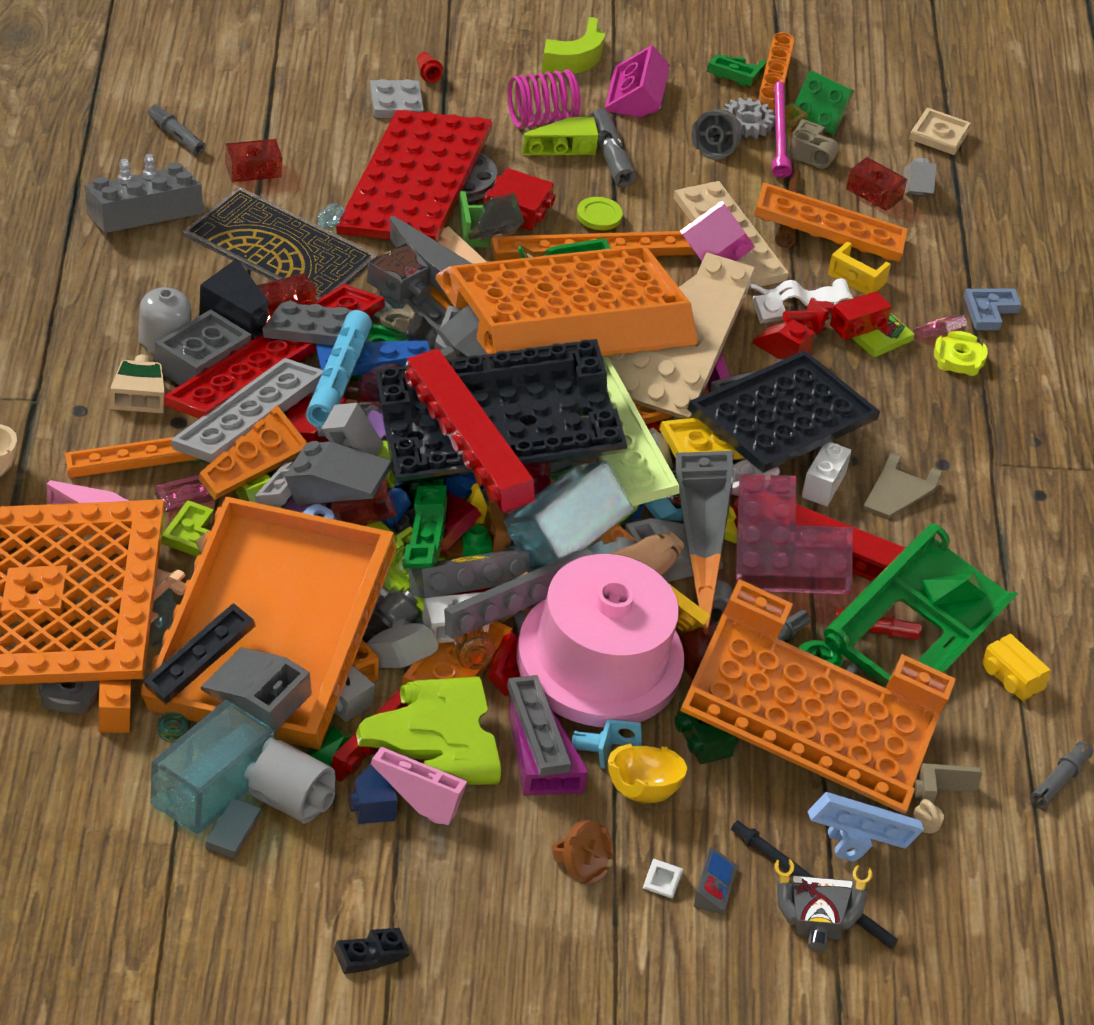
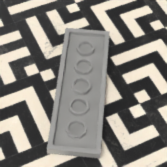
M287 358L282 359L206 416H203L172 438V448L212 463L224 451L227 452L242 435L245 436L252 430L253 425L260 419H264L269 415L270 410L276 405L284 413L305 396L315 391L324 370Z

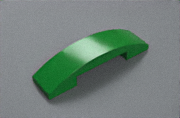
M446 485L418 486L414 503L416 516L411 542L406 544L402 564L403 569L433 568L437 563L445 529L447 508Z

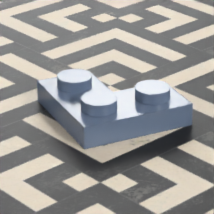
M1016 289L965 290L964 299L975 330H1000L1002 320L999 313L1020 312L1021 303Z

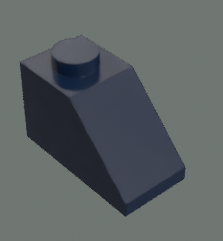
M372 765L355 780L354 793L349 794L350 811L356 812L358 824L395 821L397 796L395 788Z

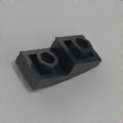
M400 928L370 930L367 938L338 940L334 947L344 974L380 968L407 958L410 954Z

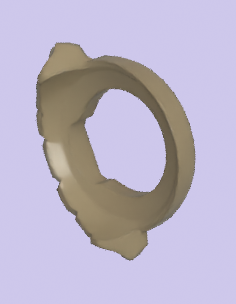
M406 304L403 309L387 310L380 315V322L384 327L395 329L404 334L414 332L420 324L418 315L409 304ZM402 317V318H396L393 323H390V322H387V321H386V320L389 319V318Z

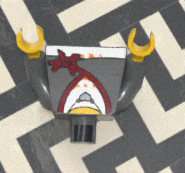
M789 859L790 869L787 873L779 871V860L775 862V872L780 875V881H777L778 907L786 921L795 926L796 935L808 937V948L816 952L825 951L828 939H841L843 930L851 929L862 916L868 892L865 886L873 877L871 868H869L868 877L865 880H861L857 875L859 865H857L853 870V877L857 882L856 886H853V881L794 875L791 881L789 880V875L794 870L793 862Z

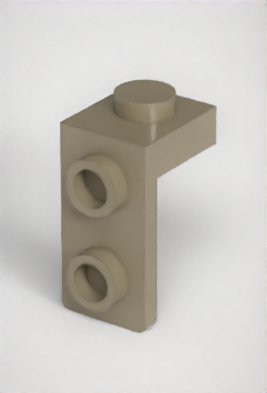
M922 763L918 780L914 782V798H918L919 805L923 799L930 800L934 804L937 789L976 792L982 776V769L979 767Z

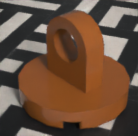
M583 820L577 822L569 830L566 839L554 843L551 846V851L555 862L564 863L569 876L574 881L593 884L599 882L607 874L609 867L606 866L608 859H612L613 844L609 831L604 825H600L597 821Z

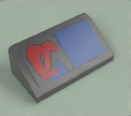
M709 847L695 896L694 907L724 914L738 865L712 847Z

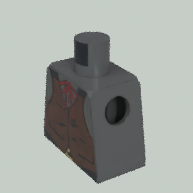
M408 243L368 262L367 283L397 301H402L412 295H416L421 300L429 296L431 292V287L428 285L429 267Z

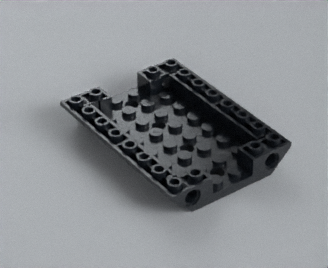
M597 339L536 348L529 347L508 352L501 351L479 356L473 355L451 360L447 359L524 467L617 454L627 450V442L617 408H612L608 394L607 372ZM408 366L375 370L381 415L390 460L393 464L392 470L395 485L474 474L471 468L468 469L465 466L461 453L455 452L449 436L443 435L437 419L431 418L425 402H420L415 388L408 385L405 377V371L408 370Z

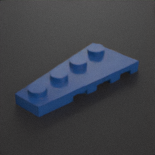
M428 341L365 342L351 376L373 373L375 370L388 367L405 366L407 358L430 351ZM316 344L321 370H324L334 347L332 345Z

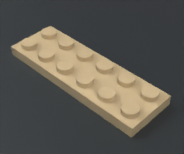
M720 181L674 191V200L691 223L720 201L724 202L755 246L754 249L737 260V262L755 267L756 273L751 284L761 287L787 281L789 272Z

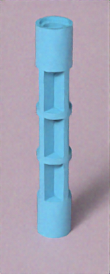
M355 310L347 314L306 411V418L311 425L317 428L323 427L334 405H339L372 326V320L365 312Z

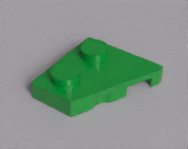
M716 54L709 61L706 72L712 73L717 78H727L736 81L741 86H752L765 71L767 61L759 60L758 65L745 63L746 58L729 57Z

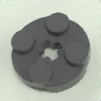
M100 681L38 683L42 705L50 710L85 714L99 697ZM68 683H69V684H74V688H65V687L68 686Z

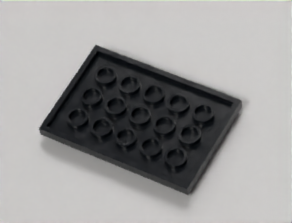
M805 350L689 401L687 410L762 473L878 420L880 414L876 407Z

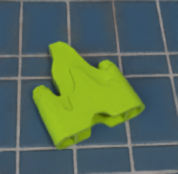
M480 677L407 682L406 685L401 686L400 697L402 703H407L409 706L365 718L359 724L356 736L358 746L383 747L411 759H427L424 760L423 764L467 781L466 785H497L500 781L501 765L495 738L491 733L484 731L480 727V717L485 715L488 710Z

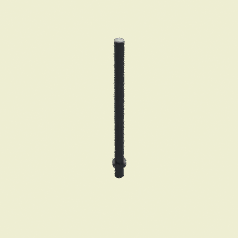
M739 820L732 825L731 831L741 837L746 846L752 845L774 863L779 860L778 866L786 872L789 871L790 858L760 837L759 831L755 828L749 829ZM791 860L794 864L792 876L814 877ZM864 913L857 920L856 924L890 949L897 944L898 938Z

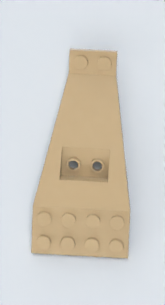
M706 252L697 274L679 287L691 302L698 339L697 345L609 356L611 363L634 403L681 419L693 418V414L687 410L689 401L703 395L756 273L755 267Z

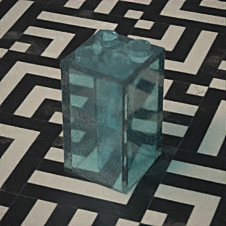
M607 460L574 465L535 496V502L521 506L503 522L507 527L509 537L517 544L518 548L529 551L530 567L532 570L542 568L584 550L633 511L634 508Z
M226 699L152 761L150 804L159 812H164L176 820L183 828H188L199 835L223 814L232 798L239 800L248 792L249 781L244 778L245 771L252 762L256 763L262 753L265 742L269 738L274 739V729Z

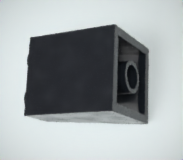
M235 259L200 284L199 316L211 309L250 333L251 341L263 334V327L268 320V300L238 260Z

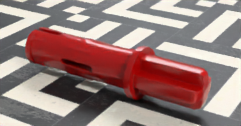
M837 609L836 618H837L844 610ZM895 616L891 618L882 617L868 632L888 635L890 639L892 636L919 640L922 626L920 623L897 620Z

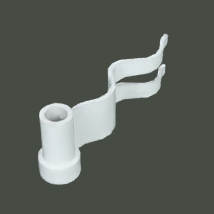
M837 279L833 282L832 286L822 287L814 291L803 289L794 280L784 281L776 288L769 290L763 289L756 284H750L751 289H755L763 295L781 293L786 290L780 295L782 302L788 298L795 297L799 298L806 306H808L811 298H815L817 301H829L832 304H838L854 298L849 291L848 283L845 279Z

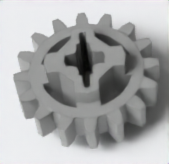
M740 97L738 102L730 100L729 104L724 105L723 110H728L737 117L741 123L742 134L747 139L749 135H752L755 139L758 138V134L765 137L767 132H771L774 126V111L768 110V104L761 105L760 100L752 102V99L748 98L745 101Z

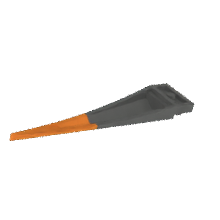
M733 451L676 453V479L679 484V499L698 604L700 608L710 615L705 624L702 625L705 634L709 631L733 488Z

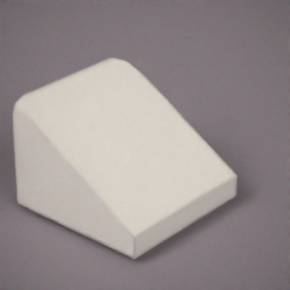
M653 859L643 889L673 899L684 871L682 868Z

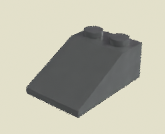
M313 441L305 444L284 477L296 505L373 499L393 464L391 460L334 442L319 443L318 441Z

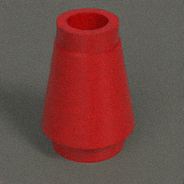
M422 52L417 56L421 78L431 83L438 81L443 74L442 64L427 52Z

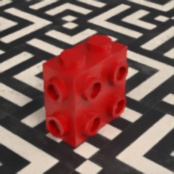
M506 168L501 176H497L492 190L488 189L485 194L484 204L488 207V216L533 231L538 222H543L546 210L548 208L551 209L554 205L556 195L553 194L554 183Z

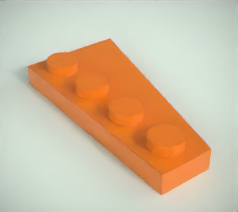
M276 405L270 410L269 415L253 425L252 430L236 440L227 452L224 451L202 470L198 479L213 499L216 500L275 470L285 462L296 459L307 442L279 406Z

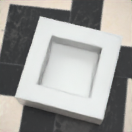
M779 292L754 297L752 302L760 324L783 320L782 314L785 308Z

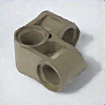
M802 119L793 132L789 156L796 161H802L824 169L837 156L839 146L832 138L822 136L826 132V127Z

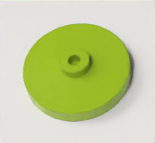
M589 197L578 204L577 218L588 228L610 230L617 227L622 221V208L611 199Z

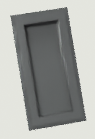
M232 798L207 838L205 849L235 859L261 816V808Z

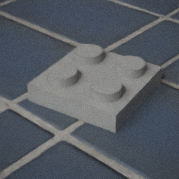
M409 79L370 80L369 90L374 118H393L396 110L424 112L419 81Z

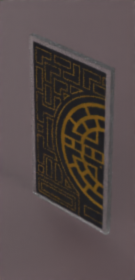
M237 187L182 232V236L232 261L238 260L242 266L313 302L342 284L348 285L368 268L369 261L378 257L377 254L241 187Z

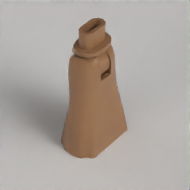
M673 532L660 533L648 536L629 547L617 550L611 554L625 556L642 562L663 576L680 556L681 551L684 549V543Z

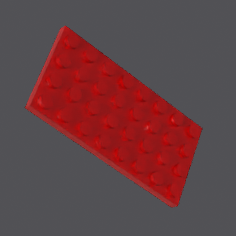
M396 110L336 224L337 234L390 240V217L395 216L438 242L460 196V191L463 190L492 130V119L463 117L455 114L443 115L432 112Z

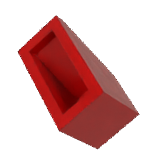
M791 320L768 327L753 339L752 344L776 358L784 360L804 350L810 354L815 332L801 323Z

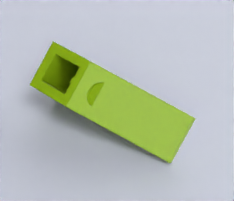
M568 117L524 133L522 155H596L598 131L594 117Z

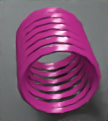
M569 69L563 70L562 73L556 70L553 74L547 71L544 76L539 72L536 76L530 73L527 77L522 74L519 77L516 75L511 77L507 91L508 107L511 119L519 129H524L527 126L533 128L536 125L541 127L544 124L548 125L563 120L565 116L566 118L579 117L581 110L580 89L577 78ZM556 75H558L559 77V92L562 105V114L559 110L558 88L555 80ZM566 75L569 79L572 96L570 114L567 110L568 97L567 88L565 84ZM548 76H549V78H550V80H551L550 88H551L552 103H553V107H554L553 115H552L551 110H550V95H549V88H548V84H547V77H548ZM539 77L542 81V97L545 107L544 115L541 110V94L538 84ZM530 78L533 81V95L536 106V116H534L532 110V93L529 84ZM514 80H517L516 101L523 120L522 124L517 119L512 101ZM521 93H522V98H523V106H522V102H521Z

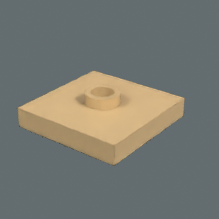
M926 108L912 129L909 139L955 155L970 132L972 123Z

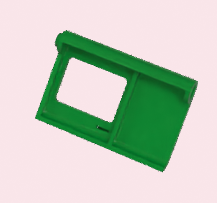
M931 523L824 630L825 643L830 649L841 653L886 688L891 675L855 648V644L895 603L900 601L942 631L943 635L925 652L918 662L944 673L1018 593L1004 590L948 548L950 538L947 532L941 526ZM936 534L940 536L942 542L935 539ZM975 572L986 594L981 599L932 606L922 581Z

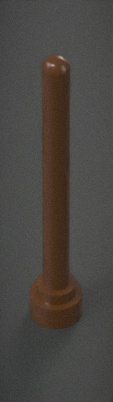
M798 169L792 170L788 188L789 191L798 193L801 176ZM782 225L776 231L775 242L783 248L793 246L796 240L795 229Z

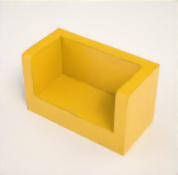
M848 241L832 254L828 275L835 279H845L848 286L863 294L878 291L887 283L891 267L890 263L885 262L875 270L850 257L852 244Z

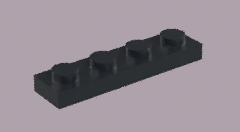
M231 604L144 680L145 687L164 704H167L256 627L254 619L236 604Z

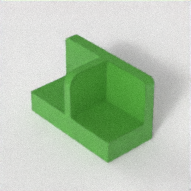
M460 191L458 219L462 239L470 247H489L488 207L485 205H468L466 191Z

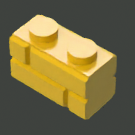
M1011 633L1001 638L1000 641L997 640L988 645L982 661L986 672L994 675L1004 684L1005 689L1009 693H1014L1021 701L1044 690L1047 687L1051 670Z

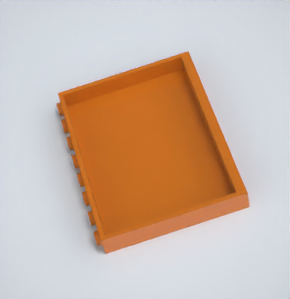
M225 497L222 507H218L216 510L215 523L212 530L208 531L205 536L203 552L196 557L193 576L191 580L188 579L185 583L182 602L177 604L174 609L171 628L167 629L164 633L163 647L160 654H156L153 659L152 673L233 603L254 619L256 627L167 704H164L149 691L144 683L141 689V697L144 699L148 711L320 750L396 553L397 546L394 532ZM241 647L286 657L310 672L312 695L273 734L265 731L201 690V686Z

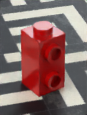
M877 291L834 304L830 326L844 340L882 329L888 325L892 306Z

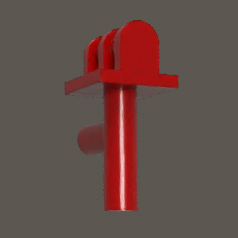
M811 298L806 311H784L782 319L785 322L795 320L804 326L807 324L816 334H820L821 330H825L827 327L825 322L830 319L831 315L829 312L833 311L834 304L829 301H817L815 298Z

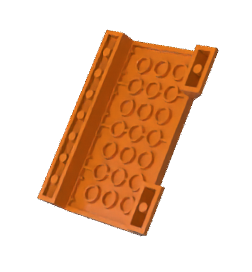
M739 579L680 711L905 815L915 790L913 788L936 723L950 697L956 679L901 654L886 688L779 640L777 638L793 604Z

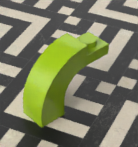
M589 17L586 34L578 40L558 41L546 39L541 73L549 71L553 74L556 70L562 73L563 70L569 69L576 74L594 67L602 57L606 34L601 33V28H597L598 18Z

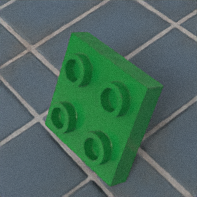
M810 70L790 115L800 120L804 119L824 126L827 133L835 135L855 90Z

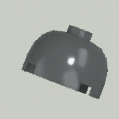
M714 109L706 111L698 117L692 126L691 136L696 149H700L702 153H705L703 156L718 160L726 158L736 151L742 141L743 131L741 123L734 114L728 110Z

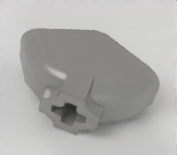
M405 618L393 621L391 628L383 630L366 643L378 656V668L406 667L432 655L439 646L432 629L424 624L409 623Z

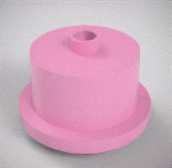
M595 554L584 556L568 563L554 576L546 599L539 602L529 612L522 624L516 650L517 665L521 677L538 675L552 711L574 722L595 727H605L606 720L608 719L640 723L655 716L674 697L684 667L683 647L675 630L678 620V604L672 588L655 570L642 562L625 556Z

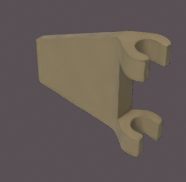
M891 452L863 509L890 519L931 493H934L940 484L939 479L943 471L932 467L927 480H923L898 470L900 467L898 463L902 456Z

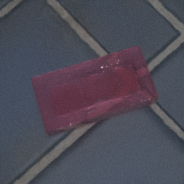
M199 475L155 486V496L157 499H164L165 513L181 509L187 500L197 504L214 500L198 479Z

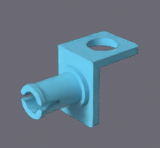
M608 719L606 720L604 730L600 734L574 731L572 737V745L575 750L598 752L600 768L603 769L606 767L612 744L627 745L631 743L632 746L642 745L641 723ZM620 729H629L635 736L625 738L618 731Z

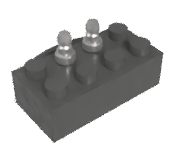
M153 154L145 155L144 163L146 165L143 174L134 176L129 169V160L121 159L119 164L121 170L118 179L109 180L106 177H97L93 179V184L85 185L87 214L104 233L203 214L202 184L181 163H170L167 165V169L158 171L155 168Z

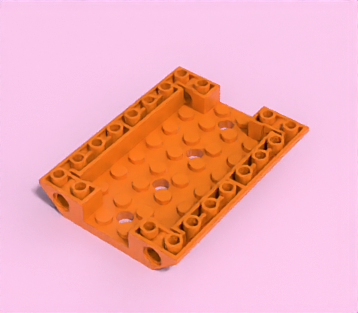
M646 245L449 266L436 274V281L454 307L464 309L469 305L479 319L476 339L487 354L597 339L603 357L697 345L698 339L691 302Z

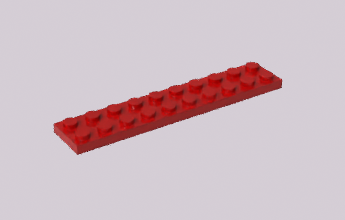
M342 284L312 304H319L322 307L329 308L345 307L348 310L365 312L371 317L385 308V298ZM262 334L164 395V406L200 419L282 359L287 358L296 362L303 361L306 357L316 352V344L264 338Z

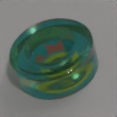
M175 712L162 715L157 722L158 736L167 742L183 740L188 734L187 718Z

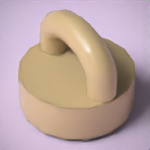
M923 799L920 805L915 808L912 818L921 821L924 828L923 833L930 834L940 830L944 814L930 800Z

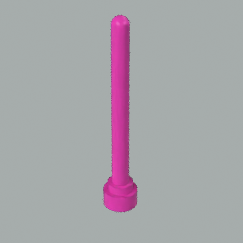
M778 81L775 83L777 157L772 162V174L779 178H785L792 173V162L786 156L784 84Z

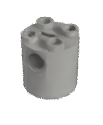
M269 738L263 745L262 753L256 763L252 762L244 774V778L249 781L248 791L253 797L303 824L311 822L320 812L327 811L335 797V770L282 740Z

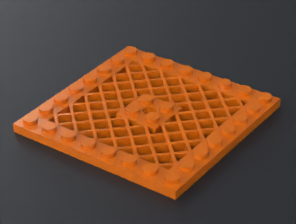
M164 499L0 507V539L2 537L6 539L0 543V559L2 560L0 562V594L4 592L3 597L0 596V613L2 614V618H0V632L4 634L0 638V685L144 679L166 508ZM118 532L122 534V536H120L116 540L111 538ZM88 534L93 535V537H91L87 541H84L82 539ZM60 535H62V536L64 537L63 539H61V540L58 541L57 543L53 541L55 538H57V537L60 536ZM31 536L35 538L28 544L23 542ZM102 543L106 545V547H104L100 551H97L95 549ZM73 544L77 546V548H75L71 552L66 551V549L71 547ZM43 546L48 548L40 554L37 552ZM15 547L19 549L11 555L7 553ZM115 553H117L118 555H120L119 557H117V558L114 559L113 561H111L110 559H108L109 557H111V556L114 555ZM86 554L90 556V558H88L84 562H81L79 560ZM58 555L60 559L52 564L50 560ZM27 557L31 558V560L24 565L20 563ZM99 564L103 566V568H101L97 572H94L92 570ZM70 565L74 567L72 570L68 571V567ZM112 574H114L115 576H117L116 578H114V579L111 580L110 582H108V581L105 580L106 578H108V577L111 576ZM83 575L87 577V579H85L81 583L76 582V580ZM96 585L100 587V589H98L93 594L89 592V590L95 587ZM33 590H39L37 594H29ZM111 595L113 599L105 604L102 600ZM80 596L84 599L83 601H81V602L78 603L77 605H75L74 603H72L74 600H76V599L79 598ZM92 607L98 609L90 615L85 613ZM106 617L111 619L103 626L99 623ZM76 618L81 620L73 627L69 625ZM47 619L51 622L43 628L39 626V624ZM16 621H19L21 623L14 629H11L9 627ZM90 628L94 630V632L88 635L87 637L82 635ZM60 629L64 632L57 638L52 636ZM29 631L34 633L26 640L22 638ZM102 639L108 641L100 648L97 645H95ZM75 640L77 644L68 649L66 645ZM43 641L47 643V645L41 648L40 650L35 648ZM13 642L17 644V646L9 652L5 649Z

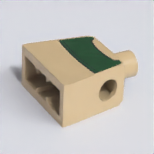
M143 354L136 356L134 361H121L111 385L110 409L164 413V383L161 364L151 362L150 357Z

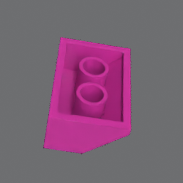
M653 45L614 67L605 109L608 112L642 118L660 109L670 64Z

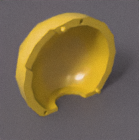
M630 743L616 748L610 753L608 759V772L617 791L624 797L641 804L665 801L682 786L687 771L684 759L676 752L668 749L667 746H661L660 749L650 746H632Z

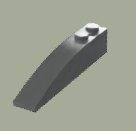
M390 217V240L397 248L408 243L428 265V283L447 296L436 281V274L449 266L472 263L397 217Z

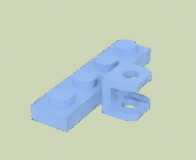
M825 792L808 810L811 821L830 826L828 829L829 837L841 840L834 850L836 857L852 862L861 858L873 846L871 839L906 849L924 830L920 820L829 792ZM855 848L853 851L847 852L848 849Z

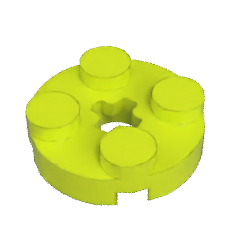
M963 331L948 332L946 337L942 338L941 335L936 340L934 357L938 361L937 367L943 371H953L975 376L978 374L979 369L985 365L988 354L987 347L984 343L983 346L978 343V337Z

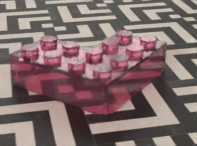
M739 474L736 584L740 579L768 592L851 594L853 527L796 526V476L771 475V480H765V475Z

